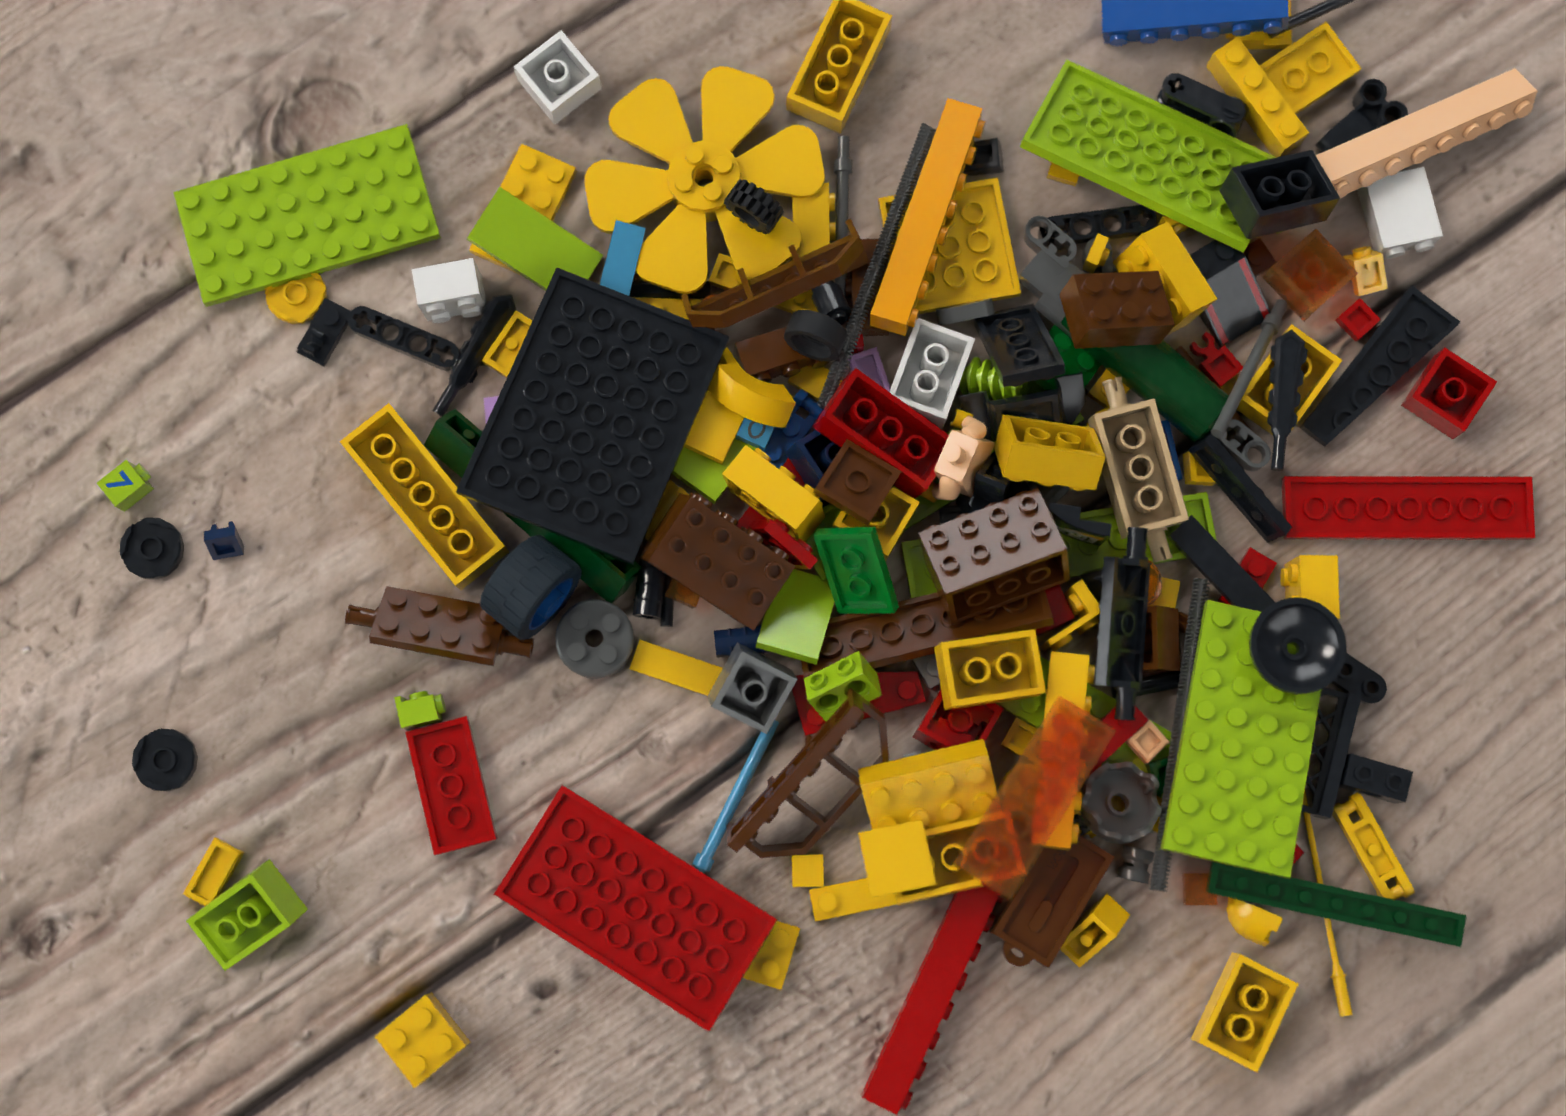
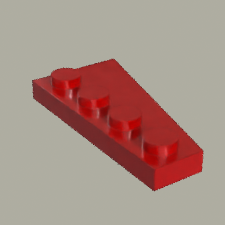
M917 671L877 672L882 695L869 701V703L883 714L926 702ZM795 675L797 681L792 688V693L804 735L816 734L826 721L807 700L804 676ZM864 711L863 720L872 718L869 714H867Z

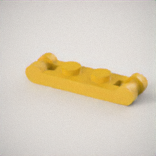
M1356 792L1349 796L1348 801L1342 804L1337 802L1334 805L1332 816L1340 825L1375 888L1377 896L1397 900L1401 897L1408 898L1415 894L1410 880L1362 795ZM1356 811L1361 819L1352 823L1348 815ZM1393 877L1396 885L1389 889L1385 881Z

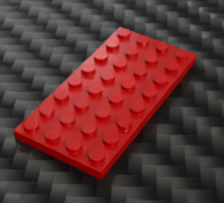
M564 785L558 790L494 893L495 896L708 1032H711L778 921L772 915Z

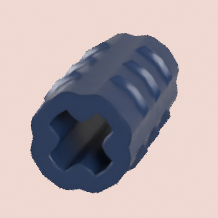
M762 625L756 626L754 630L746 626L743 628L715 630L716 657H729L737 642L758 653H768L769 651L755 648Z

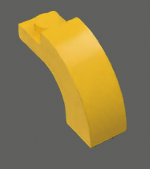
M726 347L708 390L721 404L742 417L760 424L786 428L796 402L784 384L768 383L746 373L728 347Z

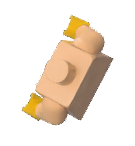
M955 409L956 415L954 421L950 422V426L961 430H952L936 463L934 472L939 479V484L932 481L929 488L920 495L933 503L936 500H954L960 493L972 498L976 473L990 457L995 446L994 442L984 438L987 428L984 423L975 419L972 413Z

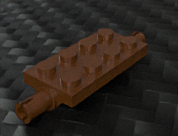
M386 586L380 606L376 610L350 604L348 606L349 610L346 611V624L372 628L369 635L370 643L489 666H494L496 657L503 655V653L531 658L534 648L533 638L519 640L513 635H508L505 627L481 608L480 603Z

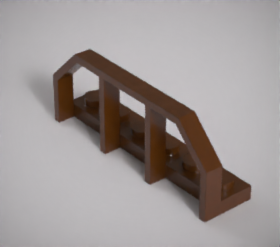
M852 220L845 221L850 235L799 257L794 245L789 246L788 248L793 257L792 261L751 280H748L744 269L741 268L737 271L742 284L692 306L687 293L681 295L692 327H707L719 331L869 263L864 251L865 248Z
M850 688L847 692L848 698L813 737L808 735L805 738L806 745L776 778L771 776L767 780L768 787L735 824L731 821L726 826L727 846L736 853L745 846L760 858L806 854L862 793L859 773L833 753L840 746L844 734L849 729L854 730L861 723L864 711L879 722L881 756L873 765L889 761L885 714ZM822 759L826 760L855 783L825 817L796 795L800 788L799 784L806 776L811 777L817 772ZM785 800L817 824L802 842L761 845L755 840L758 835L757 830L765 822L768 824L776 817L779 811L778 807Z

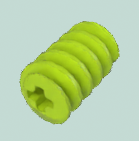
M974 357L971 360L970 364L964 369L960 380L961 393L969 394L986 390L988 398H993V400L1029 394L1030 382H1025L1020 386L1003 387L994 366L992 369L991 360H984L981 366L979 357Z

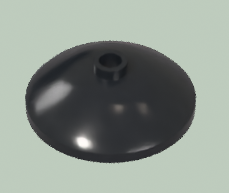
M1287 598L1268 606L1257 617L1250 632L1249 651L1257 672L1271 686L1290 694H1309L1326 687L1339 675L1346 659L1347 642L1340 622L1325 606L1306 598ZM1288 644H1293L1296 647L1294 655L1288 652Z

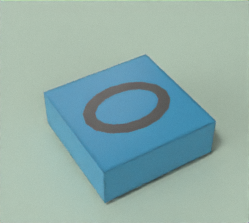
M744 418L736 439L764 451L775 427Z

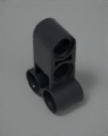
M1368 79L1353 96L1352 103L1354 109L1328 131L1315 146L1321 152H1325L1389 124L1390 122L1386 120L1385 114H1390L1398 120L1407 116L1408 110L1400 101L1387 102L1385 100L1387 88L1383 82L1378 79ZM1364 93H1371L1375 97V101L1367 100Z

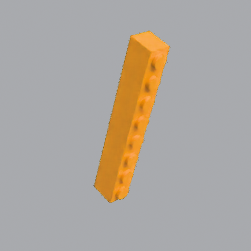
M947 98L870 313V326L905 337L909 326L915 327L920 311L916 309L918 300H924L927 294L929 282L925 280L928 271L932 273L935 271L939 258L935 251L938 244L944 245L948 233V228L944 227L947 217L951 219L954 217L958 201L954 200L956 192L963 191L967 179V174L963 173L966 164L972 165L977 149L973 147L975 138L981 139L986 121L981 120L983 108Z

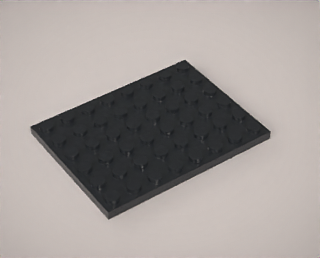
M556 267L456 490L457 494L633 565L712 382L717 365L720 363L727 347L729 336L707 327H692L690 321Z

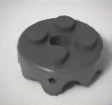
M593 599L579 602L565 612L557 625L555 645L559 657L571 671L589 679H599L617 674L626 666L634 649L635 636L630 620L618 606L608 601ZM592 630H599L603 634V642L597 647H590L586 643V635Z
M1131 762L1105 763L1086 778L1080 790L1082 792L1080 812L1085 824L1095 835L1110 843H1131L1147 835L1153 830L1152 828L1162 811V807L1157 800L1158 779L1153 774L1141 771ZM1112 796H1118L1123 800L1125 805L1123 812H1118L1112 807Z

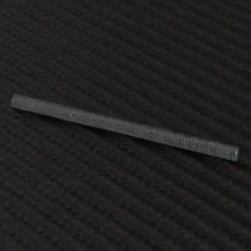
M922 123L921 130L918 131L917 140L913 144V151H911L912 154L909 155L910 158L907 161V168L904 169V175L900 179L902 182H899V189L896 190L895 199L891 203L892 206L890 207L891 210H889L890 213L887 214L885 227L882 228L883 231H881L882 234L878 238L877 248L874 249L875 252H873L874 255H872L869 269L866 270V276L862 281L864 283L861 284L860 294L857 295V301L853 305L855 308H852V315L849 316V322L845 327L847 337L838 359L832 362V368H830L829 375L825 380V386L817 403L821 409L826 407L839 384H841L840 381H843L842 377H845L843 373L846 374L844 370H848L846 366L849 367L847 362L850 363L848 359L852 360V357H850V355L853 356L851 352H854L852 348L856 349L854 346H857L856 342H858V339L856 338H860L858 334L861 335L859 331H862L860 327L863 328L864 326L861 324H865L863 320L866 321L864 316L868 317L865 313L869 314L867 309L870 310L872 305L870 303H873V296L876 294L873 292H877L878 286L876 285H879L878 282H881V275H883L881 271H885L884 268H886L889 259L887 257H890L889 254H891L889 250H892V247H894L895 236H898L897 233H899L898 231L903 222L902 219H904L905 212L908 209L907 205H909L910 198L913 195L912 191H914L920 177L919 175L926 160L929 146H931L936 129L928 126L926 123Z
M1195 578L1192 583L1194 585L1192 586V597L1190 598L1192 601H1190L1191 605L1189 606V620H1187V631L1185 633L1187 635H1185L1186 639L1184 640V654L1182 655L1181 673L1179 675L1181 677H1179L1180 681L1178 682L1177 704L1175 705L1173 731L1171 733L1169 758L1167 760L1168 766L1166 768L1161 803L1162 811L1159 819L1151 887L1149 889L1152 891L1167 892L1164 888H1168L1165 884H1168L1166 880H1169L1166 876H1169L1167 872H1170V870L1167 868L1171 867L1168 865L1171 862L1168 860H1172L1169 857L1172 854L1169 853L1170 851L1161 850L1160 848L1205 600H1208L1205 597L1208 596L1206 592L1209 593V590H1206V588L1209 589L1207 585H1210V582H1207L1209 581L1207 578Z

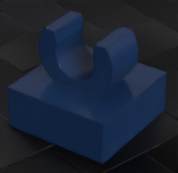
M233 521L228 523L229 527L219 529L217 524H213L211 530L204 531V542L213 560L244 555V544Z

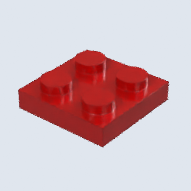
M776 518L774 520H753L747 527V529L753 530L764 538L763 544L765 546L767 544L773 547L776 546L790 555L788 562L795 566L794 569L811 570L818 561L811 554L813 549L803 540L798 539L796 541L788 534L790 529Z

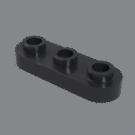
M1346 653L1344 665L1349 668V673L1345 676L1340 672L1331 683L1346 693L1350 692L1361 695L1360 702L1363 704H1373L1381 701L1387 691L1385 680L1379 674ZM1368 682L1375 685L1374 693L1368 692L1366 687Z

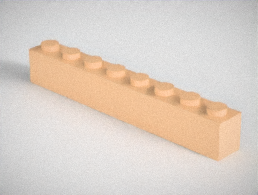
M1514 68L1316 155L1338 195L1340 198H1343L1350 192L1362 187H1368L1375 181L1389 175H1395L1400 170L1411 165L1420 164L1427 158L1441 152H1447L1452 147L1463 142L1472 141L1479 135L1490 130L1499 129L1504 124L1517 118H1524L1533 109L1537 90Z

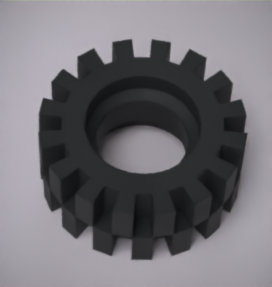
M738 180L724 200L726 208L732 211L735 217H739L742 223L745 222L748 224V227L755 228L757 232H763L764 234H769L784 214L783 208L779 206L780 203L772 199L773 196L766 194L764 189L761 187L757 188L754 183H749L747 180Z

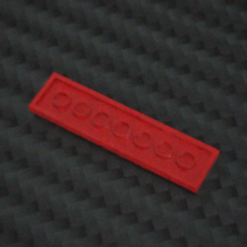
M1284 476L1281 478L1283 515L1292 526L1291 530L1283 536L1284 539L1532 540L1535 538L1532 477Z

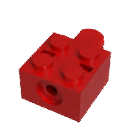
M940 688L915 731L913 738L933 750L972 742L976 736H979L977 740L984 739L985 743L1004 708L992 703L944 710Z

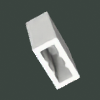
M1424 167L1401 171L1395 175H1389L1377 180L1368 187L1357 189L1373 250L1383 253L1387 259L1399 257L1405 254V251L1415 249L1416 252L1430 250L1434 248V244L1443 236Z

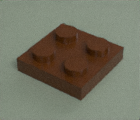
M846 439L813 493L868 526L902 471Z

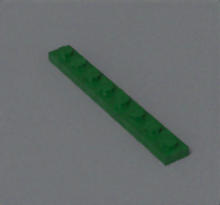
M1211 861L1205 891L1216 895L1458 947L1462 946L1467 915L1291 877L1283 878Z

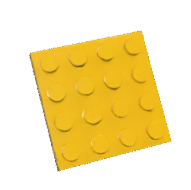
M998 177L965 183L963 191L956 192L954 200L958 201L953 219L947 217L944 226L948 228L946 240L943 246L938 244L935 254L939 255L934 273L928 271L925 280L929 282L925 299H919L916 305V309L920 310L919 314L935 312L938 308H950L963 303L983 301L988 298L997 301L1020 297L1021 289ZM896 195L878 198L883 227H885L887 214L890 213L891 203H893L894 196ZM892 247V250H889L891 251V254H889L890 257L892 255L894 247Z

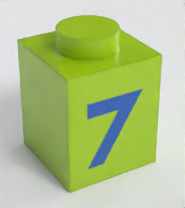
M128 460L122 462L97 482V485L113 505L124 512L154 489L148 481L151 478L148 471L140 463L134 465Z

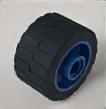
M543 535L531 536L512 550L493 572L481 594L480 606L519 640L529 639L545 628L565 606L579 583L582 572L581 567Z

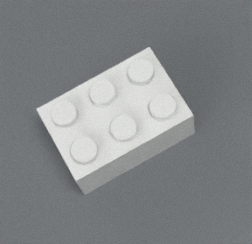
M918 318L909 337L890 393L942 429L975 338Z

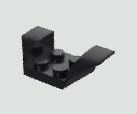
M1082 372L1054 377L1055 389L989 401L986 390L959 395L960 409L972 413L975 419L984 423L987 428L984 438L994 443L1003 414L1072 425L1086 403Z

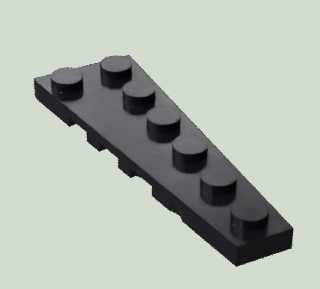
M1411 285L1305 420L1300 429L1325 447L1456 328L1460 321Z

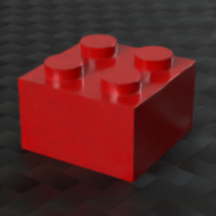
M1444 347L1432 357L1401 406L1451 439H1454L1466 431L1497 384V381Z

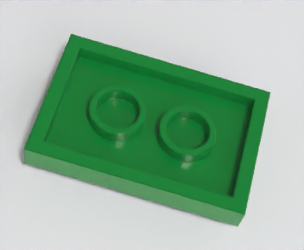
M876 527L818 528L813 536L838 614L895 613L899 604Z

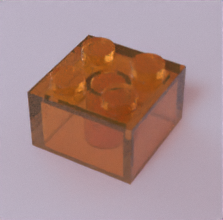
M1314 229L1277 261L1262 278L1305 322L1343 289L1358 272L1317 229Z

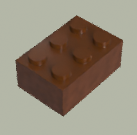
M1159 271L1073 274L1059 294L1075 349L1160 344L1175 326Z

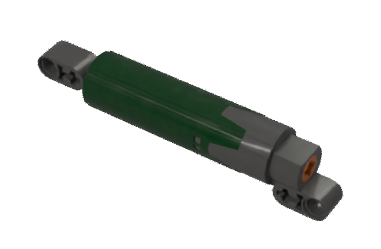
M1035 216L1026 225L1024 240L1028 247L1037 255L1022 271L1019 282L1039 298L1034 308L1072 339L1059 294L1073 274H1085L1073 264L1077 246L1074 240L1051 220L1044 216ZM1034 227H1041L1046 231L1047 236L1042 239H1036L1031 235L1030 230ZM1052 237L1055 238L1053 244L1050 243ZM1063 248H1066L1068 250L1067 255H1062L1060 258L1056 256L1057 249L1061 251ZM1164 340L1156 345L1083 348L1114 376L1122 377V382L1144 401L1155 399L1158 413L1193 443L1200 441L1212 431L1229 397L1226 392ZM1232 419L1224 436L1217 438L1235 461L1247 471H1257L1271 459V450L1267 443L1238 420ZM1234 430L1236 432L1234 435L1235 439H1232L1230 442L1225 439L1227 432ZM1247 440L1249 443L1239 452L1237 448L1243 441ZM1250 448L1260 451L1262 455L1260 463H1253L1248 459L1247 452Z

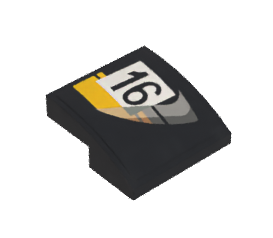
M1055 503L1047 505L1061 534L1101 546L1110 537L1112 524L1080 520L1081 507Z

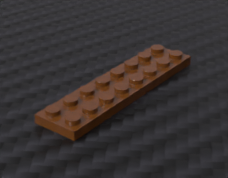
M1043 590L952 625L938 592L898 601L899 607L895 613L845 614L830 618L817 665L801 661L804 678L857 651L863 655L873 668L935 654L934 647L942 642L1032 630L1054 625L1046 592Z

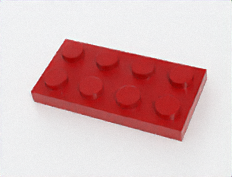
M464 716L406 731L405 734L434 855L497 840L469 717Z

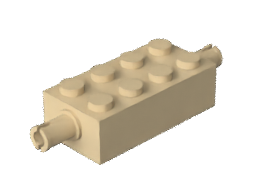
M1122 377L1103 381L1102 385L1104 386L1110 409L1092 415L1088 419L1089 427L1094 428L1106 456L1102 473L1121 540L1128 538L1127 527L1147 528V540L1153 563L1171 559L1173 557L1170 553L1165 531L1167 527L1184 523L1189 518L1155 399L1135 404L1128 403L1122 384Z

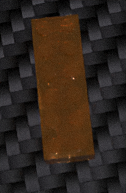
M1059 695L958 855L953 866L1007 901H1010L1116 730Z

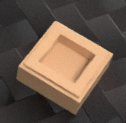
M1148 718V721L1125 743L1144 764H1148L1170 741Z

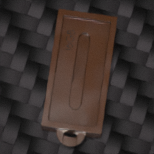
M1079 834L1077 844L1071 843L1069 851L1040 847L1027 868L1025 876L1021 878L990 930L991 934L1004 941L1002 946L1004 958L1015 966H1025L1034 960L1042 966L1049 968L1115 856ZM1014 948L1019 950L1023 956H1016L1015 954H1013L1011 949Z

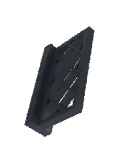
M1324 687L1321 689L1320 697L1326 695L1337 698L1335 711L1325 717L1318 707L1317 716L1320 720L1316 721V725L1322 723L1329 735L1327 742L1316 747L1314 742L1312 743L1311 754L1314 753L1321 766L1319 772L1311 777L1307 775L1306 783L1313 793L1310 807L1302 805L1301 812L1326 820L1332 817L1362 696ZM1333 717L1330 727V725L1327 722V719ZM1325 747V751L1322 757L1319 750ZM1317 778L1316 786L1314 787L1311 781Z

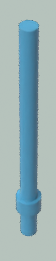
M776 720L767 734L760 732L701 854L697 853L692 863L696 869L704 874L706 871H710L714 863L712 858L727 830L726 826L731 821L779 724Z

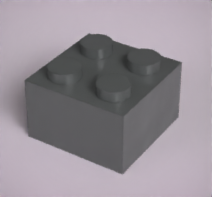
M737 642L707 697L711 707L767 734L795 685L797 678L791 669Z

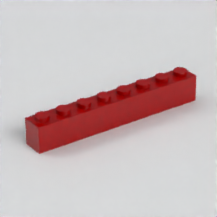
M1006 881L954 893L861 1093L863 1099L895 1115H898L900 1109H907L913 1096V1092L909 1091L914 1078L920 1080L925 1071L927 1062L923 1061L927 1050L933 1051L941 1035L937 1031L942 1019L948 1020L955 1003L950 1000L955 990L961 991L967 980L968 974L964 970L969 960L974 962L980 952L982 945L977 942L982 931L988 933L993 924L995 915L991 914L996 902L1002 903L1009 886L1005 885Z

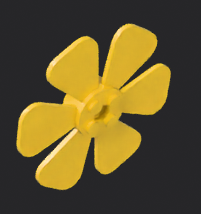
M719 66L709 70L701 83L703 140L697 142L692 141L675 90L665 80L654 78L642 82L618 101L610 110L608 116L609 126L616 137L669 163L668 170L614 160H600L593 163L585 174L584 185L589 214L593 225L604 233H613L616 220L635 224L671 201L676 206L642 243L635 270L640 279L681 294H691L700 290L706 283L708 276L706 222L718 220L734 269L738 274L737 270L743 268L748 280L784 265L792 258L789 246L794 245L796 251H799L802 242L801 231L797 224L790 219L781 216L769 234H764L763 232H757L755 228L748 227L747 223H742L740 218L735 217L732 211L728 210L724 204L725 198L740 179L754 183L757 188L761 187L766 193L799 198H808L817 194L824 184L825 173L819 141L816 134L806 126H789L736 158L731 153L774 106L775 95L773 87L767 80L731 67ZM702 179H710L713 181L712 183H708L706 186L698 185L699 181H701Z

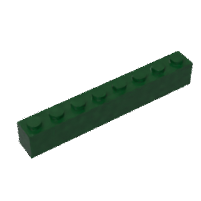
M453 409L435 422L424 446L462 478L482 431L459 411ZM505 514L530 537L543 535L576 562L582 570L580 579L610 603L615 602L629 589L642 569V566L636 561L633 565Z

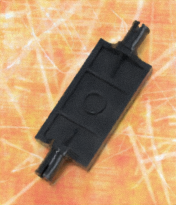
M1127 527L1126 556H1123V558L1104 556V565L1101 571L1102 594L1099 602L1100 622L1097 633L1098 651L1097 663L1095 665V685L1110 686L1117 690L1114 719L1135 721L1136 692L1142 689L1150 563H1148V557H1145L1148 529Z

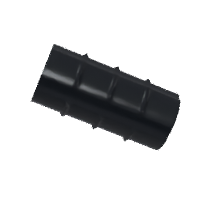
M640 557L639 565L642 566V569L638 573L637 583L635 584L636 593L635 599H633V616L657 620L661 618L662 604H664L663 595L666 588V574Z

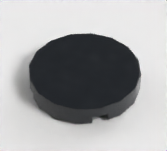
M147 517L126 529L121 538L119 552L121 559H123L124 564L127 566L126 568L131 573L143 579L157 580L168 576L177 569L183 558L184 542L181 533L174 525L161 518Z
M160 728L139 740L133 751L132 766L139 781L144 786L155 791L169 792L181 788L191 780L197 768L198 755L195 745L187 735L174 729Z

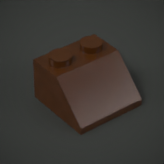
M1157 605L1147 606L1143 673L1180 671L1178 609Z

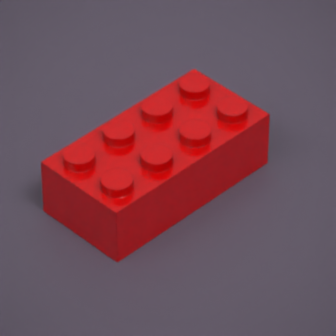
M854 368L843 379L812 426L839 447H842L846 439L902 471L894 486L914 499L925 492L936 476L934 472L936 463L949 436L857 368Z

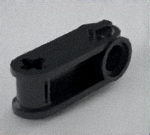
M1178 73L1166 76L1162 83V89L1157 96V102L1234 138L1237 136L1248 113L1247 105L1240 99L1228 96Z

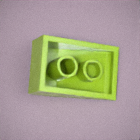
M268 859L189 917L186 922L223 970L226 971L291 926L308 908L272 861Z

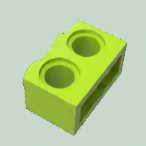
M859 651L804 678L807 700L826 722L848 698L847 692L850 688L868 702L882 695L877 672Z

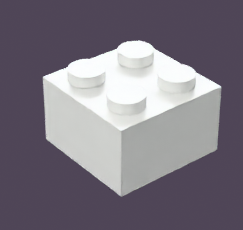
M562 30L513 66L520 84L554 124H557L602 89L598 73Z
M473 258L412 269L417 304L428 321L444 323L451 320L450 317L463 315V317L470 318L481 314L486 303L482 275Z

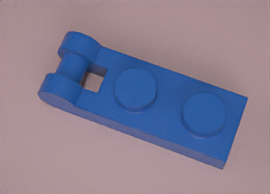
M802 388L793 398L796 404L786 428L775 427L764 450L771 458L770 463L778 469L788 459L785 452L795 442L809 433L824 410L815 401L808 397L809 393ZM801 407L809 412L805 420L796 414Z

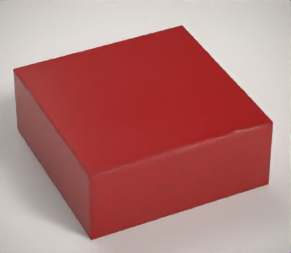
M1359 298L1335 321L1357 342L1381 319Z

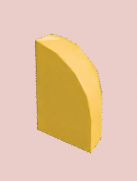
M1228 897L1226 910L1229 922L1234 930L1247 940L1263 947L1267 946L1270 942L1271 932H1277L1283 918L1247 902Z

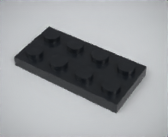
M1034 304L1000 310L992 315L974 319L975 328L1003 387L1020 386L1025 382L1039 379L1049 380L1055 376L1066 374L1065 362L1036 308H1034Z

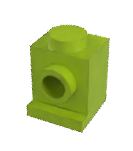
M421 691L410 694V700L407 701L402 696L394 697L402 729L409 730L443 721L441 713L446 712L442 694L428 695V691Z

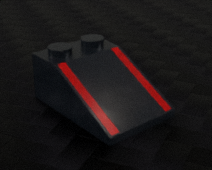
M1214 240L1190 254L1218 298L1199 317L1220 348L1261 324L1265 316L1271 313L1243 252L1218 240Z

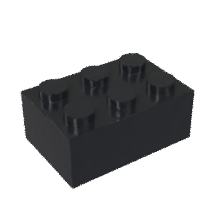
M1313 150L1232 167L1220 189V193L1246 239L1326 221L1340 200V196Z

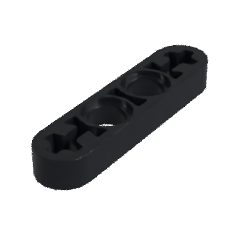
M1134 205L1051 216L1048 219L1061 230L1064 229L1065 223H1068L1069 236L1076 244L1088 243L1098 233L1108 237L1109 240L1140 236L1142 233L1153 229L1157 216L1155 211L1148 207ZM1139 214H1142L1143 218L1149 219L1145 226H1141V223L1137 221L1131 222L1128 226L1129 229H1126L1127 221L1136 220ZM1107 217L1117 218L1120 222V228L1116 231L1107 230L1104 226V219ZM1077 221H1085L1090 226V232L1086 235L1077 234L1074 230V224ZM1041 227L1038 229L1039 239L1047 236L1046 231ZM1051 238L1050 243L1053 244L1055 238Z
M359 306L349 313L348 324L357 335L441 370L450 371L454 359H459L461 356V352L453 342L371 308ZM367 315V319L377 325L376 334L373 335L375 330L366 324L359 328L356 319ZM387 326H397L399 328L397 338L390 341L383 338V330ZM416 337H424L427 340V346L421 352L411 350V341ZM434 342L437 343L435 348L438 351L446 353L448 349H451L454 358L452 360L447 359L443 363L441 356L432 352Z

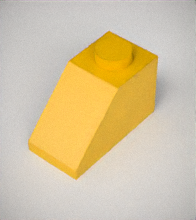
M1106 893L1075 923L1060 950L1080 968L1118 935L1130 914Z

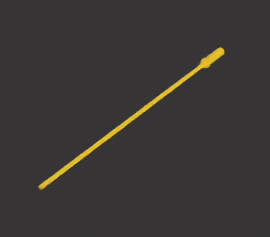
M1304 791L1302 805L1308 806L1306 791ZM1303 813L1316 881L1319 884H1324L1310 814ZM1324 918L1333 963L1332 976L1330 978L1333 980L1339 1015H1353L1345 978L1347 974H1344L1339 964L1331 919Z

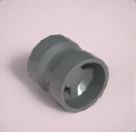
M1123 845L1121 855L1124 859L1123 864L1118 867L1117 877L1148 884L1150 878L1148 866L1153 862L1155 853Z

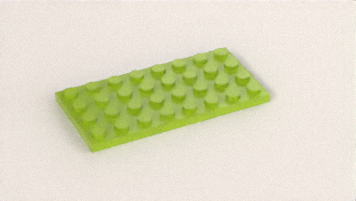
M1067 59L1020 144V148L1243 253L1250 239H1246L1220 193V189L1232 167L1277 158Z
M407 124L173 192L202 301L206 307L260 292L269 286L277 287L292 280L304 279L312 276L311 274L313 273L321 274L441 238Z
M1207 600L1204 604L1160 849L1283 878H1290L1321 689L1309 694H1290L1278 690L1267 683L1254 667L1249 651L1250 632L1261 612ZM1288 644V652L1294 655L1296 647L1293 644Z

